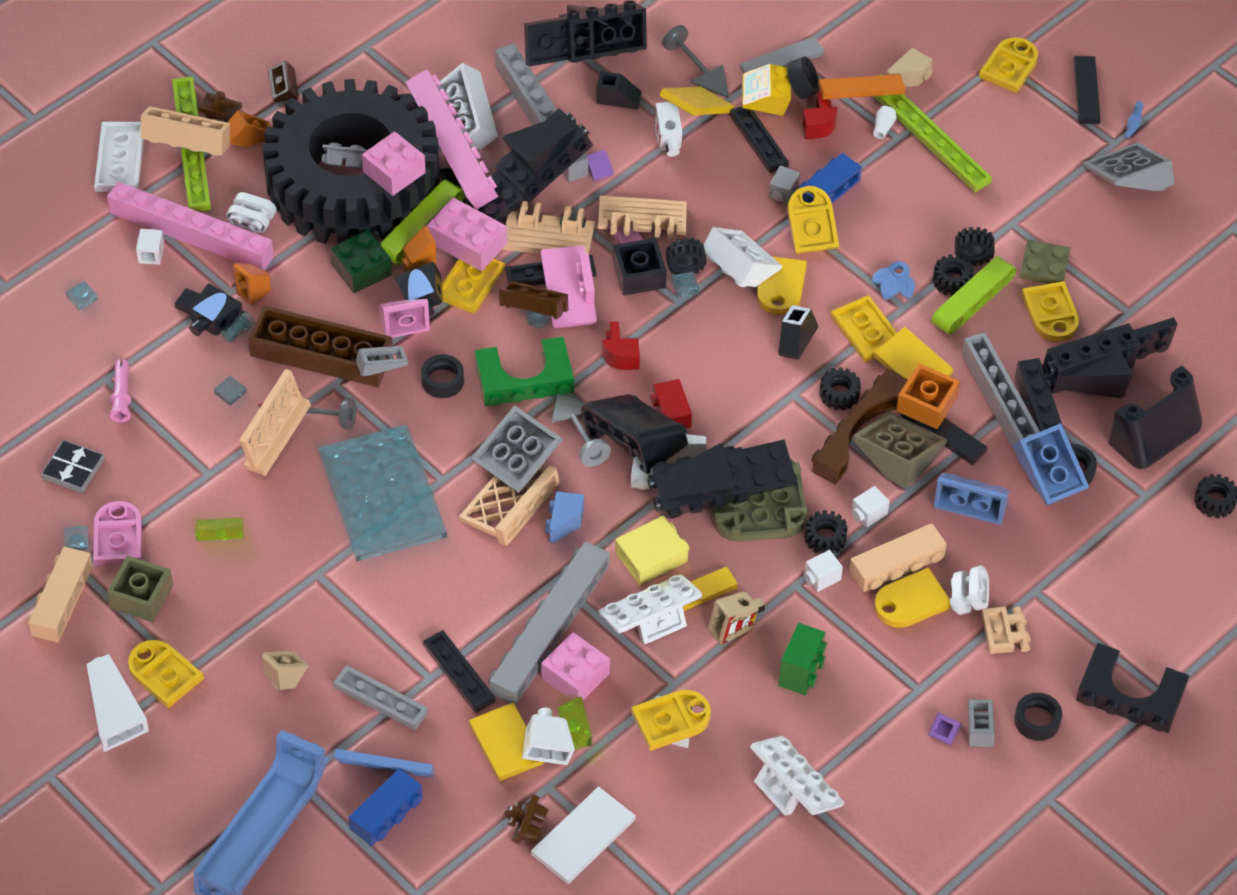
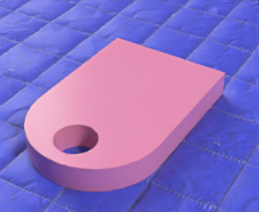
M124 501L111 502L101 507L96 513L93 541L94 566L123 564L127 555L142 560V519L139 510L131 503ZM118 510L124 512V514L121 516L112 515L115 511Z

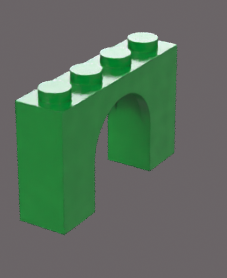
M564 336L541 340L542 358L545 367L538 375L527 379L512 377L503 370L497 347L475 350V366L484 405L497 406L503 403L521 402L535 398L541 399L557 395V393L559 395L573 393L574 376Z

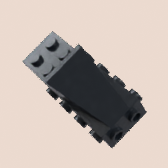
M632 0L624 1L620 5L606 4L603 8L567 5V14H561L559 18L524 23L526 65L530 67L565 60L577 63L581 60L617 56L621 53H634L638 50L647 49L646 8Z
M558 108L544 122L506 134L502 139L510 149V152L495 165L497 171L491 175L497 184V187L494 189L498 197L477 210L501 222L524 200L530 203L593 146L587 136L590 134L589 131L582 124L578 126L575 123L577 122L571 113L567 112L565 114ZM466 198V201L468 202V204L473 207V205H472L471 202L468 200V198Z
M1175 318L1166 319L1135 330L1132 329L1130 323L1047 349L1042 366L1051 393L1055 394L1066 390L1116 398L1124 397L1133 374L1131 369L1136 359H1143L1149 354L1156 352H1165L1170 347L1178 325Z
M785 439L744 449L742 447L734 448V446L723 447V443H720L693 458L684 456L678 458L676 462L668 464L667 461L654 464V467H651L649 476H647L648 486L650 490L653 489L654 493L653 503L655 510L659 511L660 517L664 515L665 518L669 519L677 518L685 513H699L711 507L720 508L732 502L742 503L749 500L752 495L797 484Z

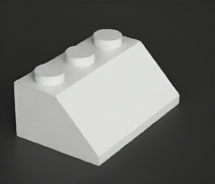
M713 227L704 243L705 252L708 255L707 258L717 263L721 267V271L735 279L734 282L741 287H757L782 268L780 263L742 230Z

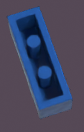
M841 153L838 157L832 158L824 168L817 170L809 180L802 182L798 189L805 186L818 187L827 193L831 203H833L860 181L862 166L844 153ZM802 194L804 202L811 203L814 201L812 194Z
M399 768L348 817L350 830L371 847L377 841H382L390 828L395 824L398 825L411 808H416L423 798L422 785Z

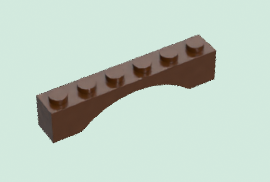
M888 368L882 375H878L873 383V387L863 393L859 404L853 405L849 416L839 422L836 432L833 435L830 434L826 438L822 449L816 450L811 459L813 462L812 472L836 485L848 470V448L853 435L875 416L897 410L898 394L908 379Z

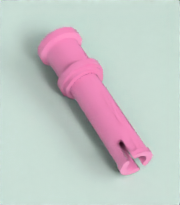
M118 359L114 365L115 386L110 401L113 405L110 417L113 421L122 423L128 421L131 417L129 410L131 396L128 394L129 362L122 359L121 367L120 359Z

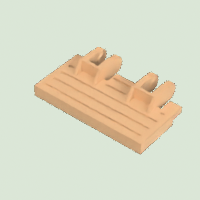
M600 196L598 229H607L608 226H611L610 235H615L617 226H624V236H629L630 226H633V231L651 232V229H654V238H659L661 230H667L668 239H673L674 230L676 234L686 235L687 202Z
M528 201L522 202L519 219H517V211H512L507 217V244L503 247V250L541 254V250L583 245L585 253L590 254L595 221L586 220L585 227H582L584 208H579L577 220L573 221L570 220L571 207L566 206L562 225H560L561 217L543 215L542 221L539 222L541 203H536L533 215H526Z

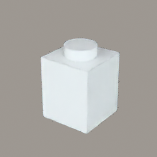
M140 229L136 247L138 263L160 265L164 249L163 231Z
M873 486L853 499L852 515L857 522H861L868 528L888 515L890 501Z
M828 550L806 562L804 578L818 592L841 580L843 566L833 553Z

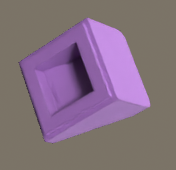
M605 150L587 155L588 172L594 181L614 175Z
M938 713L928 735L951 745L962 723Z

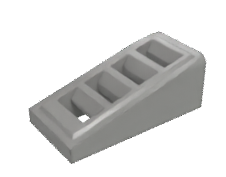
M403 346L359 349L356 363L361 376H369L407 366L408 360Z
M968 700L969 745L971 747H993L995 736L993 700ZM974 710H988V712H974Z

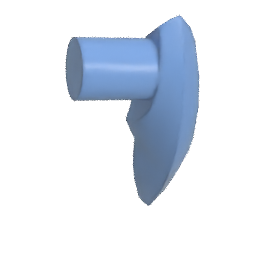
M1138 101L1135 103L1134 111L1127 122L1126 138H1129L1141 123L1144 106L1142 102Z

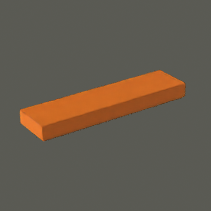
M901 74L819 79L818 87L823 100L905 94L906 90Z

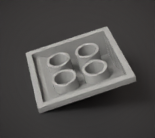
M1138 142L1082 163L1084 168L1116 186L1163 191L1175 184L1172 161Z
M514 406L471 459L519 493L563 439L520 408Z

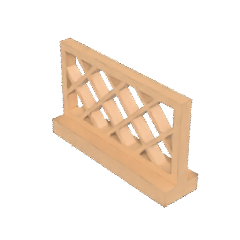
M285 369L239 440L247 457L244 463L246 470L263 476L267 475L311 406L309 400L302 398L290 370Z
M550 465L547 468L540 467L536 472L540 474L539 478L528 481L524 488H528L527 492L519 496H515V490L509 486L497 488L496 485L501 480L494 476L459 516L460 521L497 537L500 544L507 546L559 486L560 481L557 468ZM512 491L513 497L499 500L498 494ZM496 495L497 501L483 504V500L486 497ZM509 504L515 505L509 511L502 512L501 506ZM498 507L499 513L485 515V510ZM482 511L483 513L482 517L474 519L469 517L474 512ZM501 519L496 528L487 524V522Z

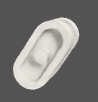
M240 192L233 201L234 205L228 209L226 218L234 226L249 229L254 233H263L270 223L269 220L274 217L277 208L267 199Z
M983 566L973 567L970 569V575L966 570L955 572L951 579L952 598H950V605L952 610L962 615L970 613L972 606L975 610L987 608L989 604V577L986 569Z

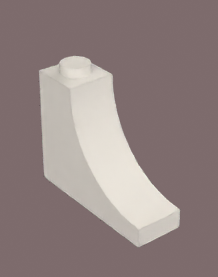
M686 434L688 445L669 458L667 464L676 462L680 457L689 456L693 458L706 451L707 437ZM636 456L633 459L631 487L641 490L650 489L647 482L649 474L647 475L640 470L639 466L642 463Z

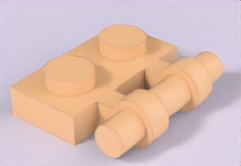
M1006 607L982 609L981 615L990 654L1014 652V643L1020 645L1022 652L1030 650V634L1026 632L1025 625L1027 621L1025 615L1022 614L1021 607L1013 608V614L1008 615ZM1010 625L1016 627L1017 632H1011Z

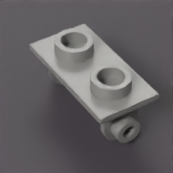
M338 143L323 145L326 154L322 155V163H326L328 166L342 167V161L346 159V167L361 169L363 167L362 154L367 150L358 145H352L351 147H342Z

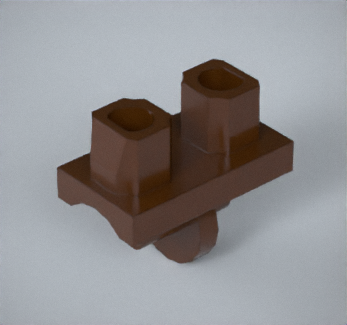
M218 91L216 95L207 92L203 102L198 105V111L205 113L206 118L215 119L219 117L224 122H228L242 108L241 102L225 98V93L222 91Z
M533 794L530 801L525 803L523 810V804L520 802H516L515 806H508L504 814L509 819L508 825L514 827L516 822H518L511 841L518 844L523 839L535 843L538 839L541 829L530 824L531 819L542 824L549 810L538 803L539 796Z

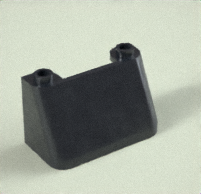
M1180 366L1171 373L1170 384L1174 387L1173 392L1146 411L1133 403L1123 405L1115 411L1108 444L1137 469L1150 467L1201 430L1203 421L1193 376L1183 366Z
M625 394L589 401L581 407L589 438L592 440L599 439L607 434L628 447L630 457L634 458L637 456L642 463L639 468L647 475L650 473L651 467H654V464L667 461L688 445L687 430L681 423H677L642 402L635 395Z

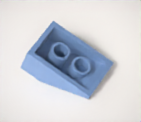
M1061 423L1021 439L1012 445L1023 470L1046 505L1089 488Z

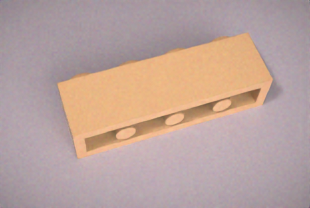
M149 106L141 115V139L149 140L152 143L169 144L171 147H184L191 151L207 152L213 156H222L230 147V123Z
M931 523L851 558L849 573L863 593L868 590H875L882 584L891 580L896 581L902 575L911 571L916 572L927 564L939 562L945 557L946 542Z
M63 547L61 554L56 556L54 569L51 574L47 575L45 588L42 593L38 594L35 610L30 612L27 619L31 636L59 643L93 568L91 553Z

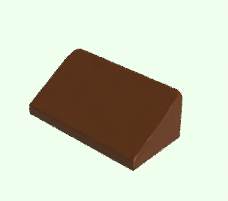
M285 60L270 68L268 71L273 101L282 102L288 101L291 98L299 99L293 66Z

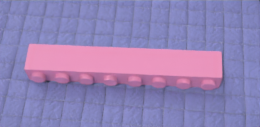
M428 69L406 81L405 83L415 98L418 107L423 106L428 112V121L433 120L436 127L438 144L473 207L477 210L497 198L498 195L494 189L497 187V184L491 175L489 177L486 175L489 170L483 161L479 162L478 159L481 158V155L475 146L471 147L470 144L473 143V140L468 132L464 133L462 131L465 129V126L459 117L455 118V115L458 113L452 103H447L450 98L444 89L440 90L439 87L442 84L437 75L432 76Z
M119 181L107 195L110 214L149 229L162 230L165 235L235 262L254 264L259 269L265 270L274 257L271 239Z

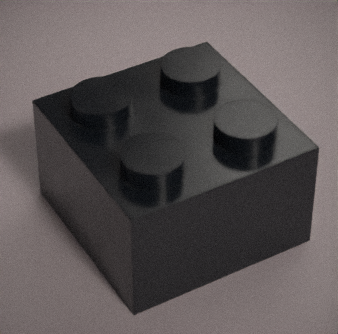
M656 238L613 245V265L623 296L666 288L667 270Z

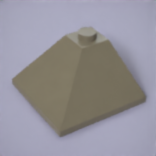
M890 411L853 435L852 438L887 479L905 488L919 479L947 442V439Z

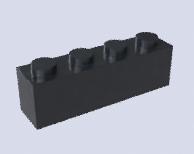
M1040 358L1018 361L1015 380L1021 398L1039 431L1041 432L1060 423L1062 424Z

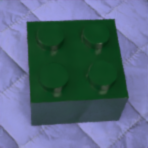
M369 230L330 248L331 265L353 293L392 275L391 258Z

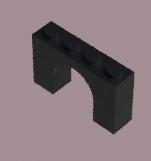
M1097 643L1079 686L1076 701L1082 702L1086 706H1093L1104 710L1108 714L1124 717L1133 723L1149 726L1156 731L1169 733L1190 675L1166 667L1160 685L1152 695L1144 698L1128 697L1122 694L1112 681L1120 650Z

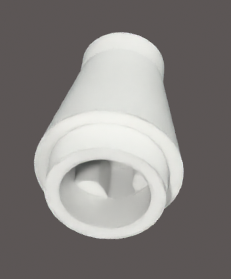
M882 106L877 110L873 132L876 138L884 139L896 121V111L893 108Z

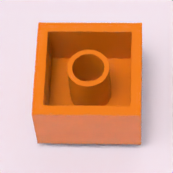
M919 363L898 394L896 411L938 429L958 398L960 381Z

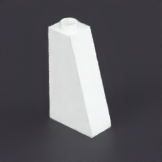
M110 655L97 657L90 663H87L103 751L106 752L148 732L147 719Z

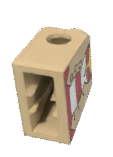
M744 591L715 600L708 630L720 645H724L753 628L757 614L765 610L764 602L760 598L752 600L748 593Z

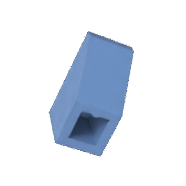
M556 491L555 500L550 501L549 514H552V518L547 519L546 533H549L550 543L559 541L581 527L584 512V494Z

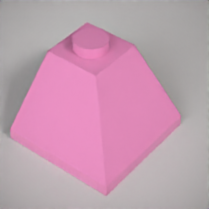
M427 299L401 300L379 305L381 324L384 334L395 338L430 330Z

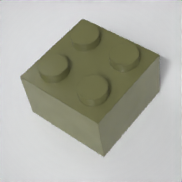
M127 555L107 591L110 609L154 622L173 587L171 569Z

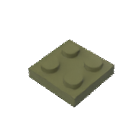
M1027 240L1019 278L1048 284L1064 281L1071 248Z

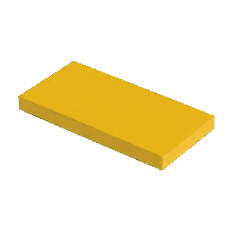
M701 86L662 88L659 94L663 99L693 116L730 113V110L735 107Z

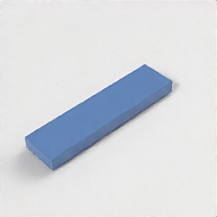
M341 749L335 750L334 758L338 763L393 772L400 768L407 774L429 778L434 777L435 768L432 764Z

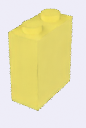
M664 515L615 539L616 555L639 586L688 562V543L685 539L679 537L674 524L668 522Z

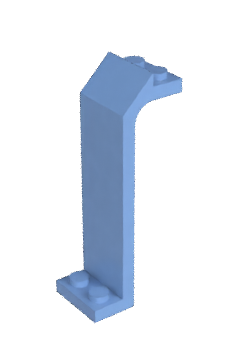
M283 730L276 736V756L272 767L194 870L195 894L243 895L245 887L317 790L329 759L324 756V748Z

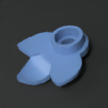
M901 261L893 262L888 268L879 269L872 278L873 283L881 285V294L884 300L892 298L899 292L905 298L910 299L915 289V282L909 276V266ZM901 269L903 272L898 274L895 270Z

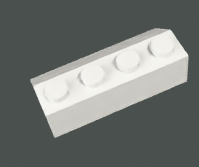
M461 63L440 81L442 85L439 88L446 91L450 98L447 103H452L458 114L455 115V118L459 117L463 122L465 129L462 131L464 133L467 131L473 140V143L470 144L471 147L475 146L477 150L483 149L495 140L498 134L480 71Z

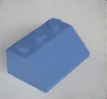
M942 472L937 481L934 508L1002 525L1010 490L1001 486H993L978 480H970L955 474Z

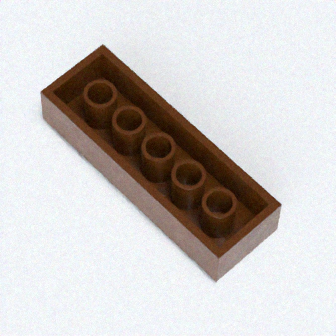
M263 306L248 339L250 356L378 388L385 371L369 376H361L356 363L358 350L393 346L392 336L268 306Z

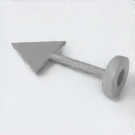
M557 393L552 423L571 418L585 441L579 453L581 462L588 467L602 464L610 456L611 449L609 444L603 439L590 440L577 418L582 416L581 407L583 404L567 395H559Z

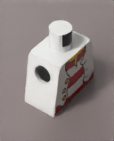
M670 102L656 103L654 129L659 150L666 151L670 157L676 156L680 153L679 149L682 142V127L678 107Z

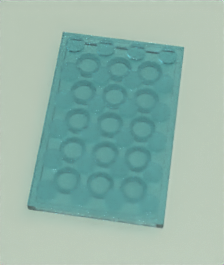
M407 424L318 447L319 455L356 561L447 537L444 523Z

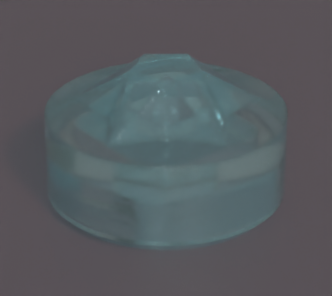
M527 311V322L532 327L540 328L549 322V316Z

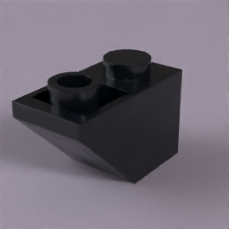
M600 71L596 86V104L638 110L642 91L622 74Z
M792 305L781 325L779 356L799 360L819 327L810 308Z

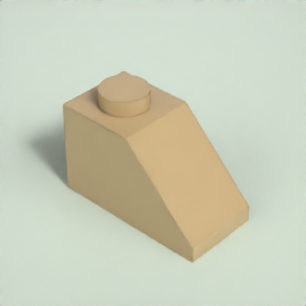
M911 48L887 70L886 75L901 74L905 87L919 86L924 80L930 78L933 72V59Z
M294 651L264 652L262 655L264 675L279 690L295 689L309 666Z

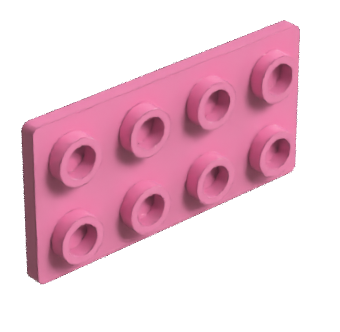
M581 245L541 250L546 289L568 294L569 311L563 312L562 316L557 320L551 316L552 327L563 328L596 324L595 289L589 254L585 253V247Z

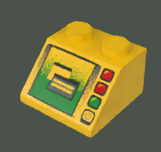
M768 64L744 73L742 76V108L783 116L791 101V84L788 78L787 67Z

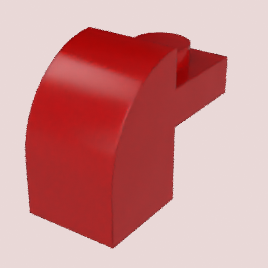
M817 92L816 108L803 109L802 125L805 139L826 137L836 127L838 108L837 106L832 107L831 100H823L820 92Z
M611 321L610 331H606V340H602V356L604 361L612 368L618 370H640L638 338L620 339L619 321Z

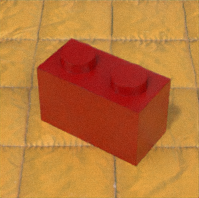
M680 379L653 384V394H650L652 407H656L657 411L675 422L681 423L686 429L692 428V412Z

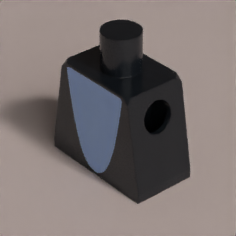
M434 262L395 276L405 300H428L429 317L434 314L433 307L443 302L442 276Z
M208 283L190 308L193 323L189 326V329L195 336H200L205 330L214 336H218L243 318L242 303Z

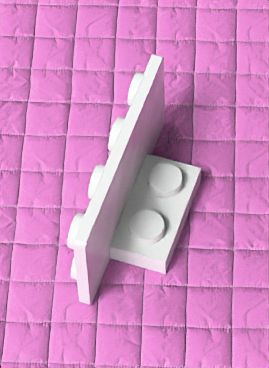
M675 575L670 577L669 580L651 585L648 589L637 594H631L623 600L610 603L598 610V612L618 634L637 626L640 640L647 644L686 627L687 624L682 606L702 598V592L683 575Z
M778 736L752 743L750 748L765 763L754 782L785 816L792 814L799 802L812 815L843 806L844 801L839 797L838 793L825 782L822 775L813 769L806 758L791 745L787 738Z

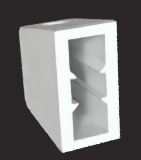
M541 708L538 710V714L532 715L526 728L522 758L567 765L575 751L567 720L553 717L550 708Z

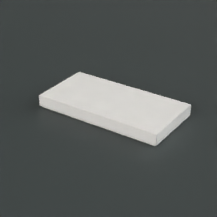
M102 122L94 184L95 192H110L118 181L139 189L144 139H141V122Z
M598 786L531 850V855L566 884H569L635 821V815Z

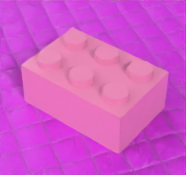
M452 198L427 225L436 242V247L480 271H483L507 244L506 225L455 198Z

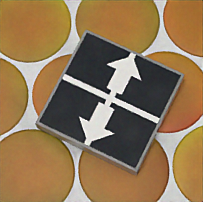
M63 440L42 471L41 477L44 480L83 494L105 460L104 454Z

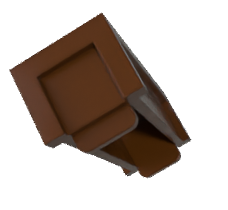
M513 281L499 289L500 306L505 305L506 308L514 307L552 316L556 320L562 316L563 312L569 311L568 294Z

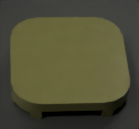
M791 459L797 480L795 486L752 495L749 500L742 503L732 502L720 508L711 507L716 531L725 539L739 542L788 538L800 533L806 525L807 506L805 504L799 462L795 463Z

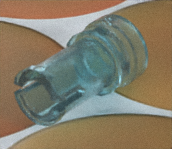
M243 310L232 324L222 330V335L228 342H232L243 331H247L255 325V320L247 311Z

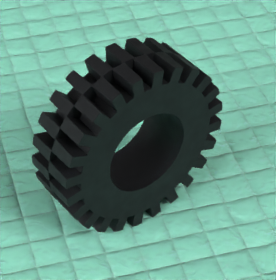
M345 79L344 91L336 92L332 81L322 83L323 95L320 97L317 96L312 88L302 91L303 105L294 98L289 99L285 103L286 114L277 111L272 117L273 127L267 126L265 130V143H263L262 148L267 193L271 197V202L276 206L277 211L280 210L281 219L286 225L289 226L293 222L296 223V230L300 235L305 237L314 228L317 242L326 244L331 233H335L337 244L349 239L350 235H358L366 230H369L371 233L377 231L383 241L392 232V225L394 224L397 227L440 184L438 137H436V127L433 120L428 121V112L423 106L415 108V98L408 93L398 100V90L394 86L388 85L382 94H378L377 81L367 80L364 90L360 91L356 90L355 79ZM395 131L425 155L426 173L392 196L365 173L352 176L338 175L324 170L319 164L322 161V155L326 154L323 145H329L330 143H338L342 147L358 145L369 150Z

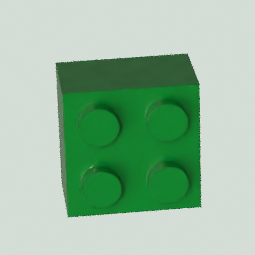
M798 622L781 659L780 687L805 696L809 687L814 688L818 677L816 672L818 668H823L826 660L824 655L828 645L825 642L826 632Z

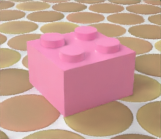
M395 131L362 154L363 172L392 196L426 173L425 155Z
M573 632L541 663L542 679L579 705L610 674V658Z

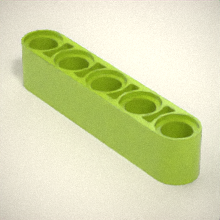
M443 180L382 241L380 245L391 258V262L396 265L402 263L401 258H404L403 248L422 227L427 226L452 198L462 202L465 197L463 189L448 180Z
M996 256L935 311L931 318V323L948 335H952L1013 279L1017 268L1001 257Z

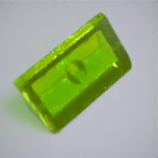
M244 518L196 520V541L244 539Z
M582 697L575 698L558 707L559 717L567 720L574 748L592 746V735Z

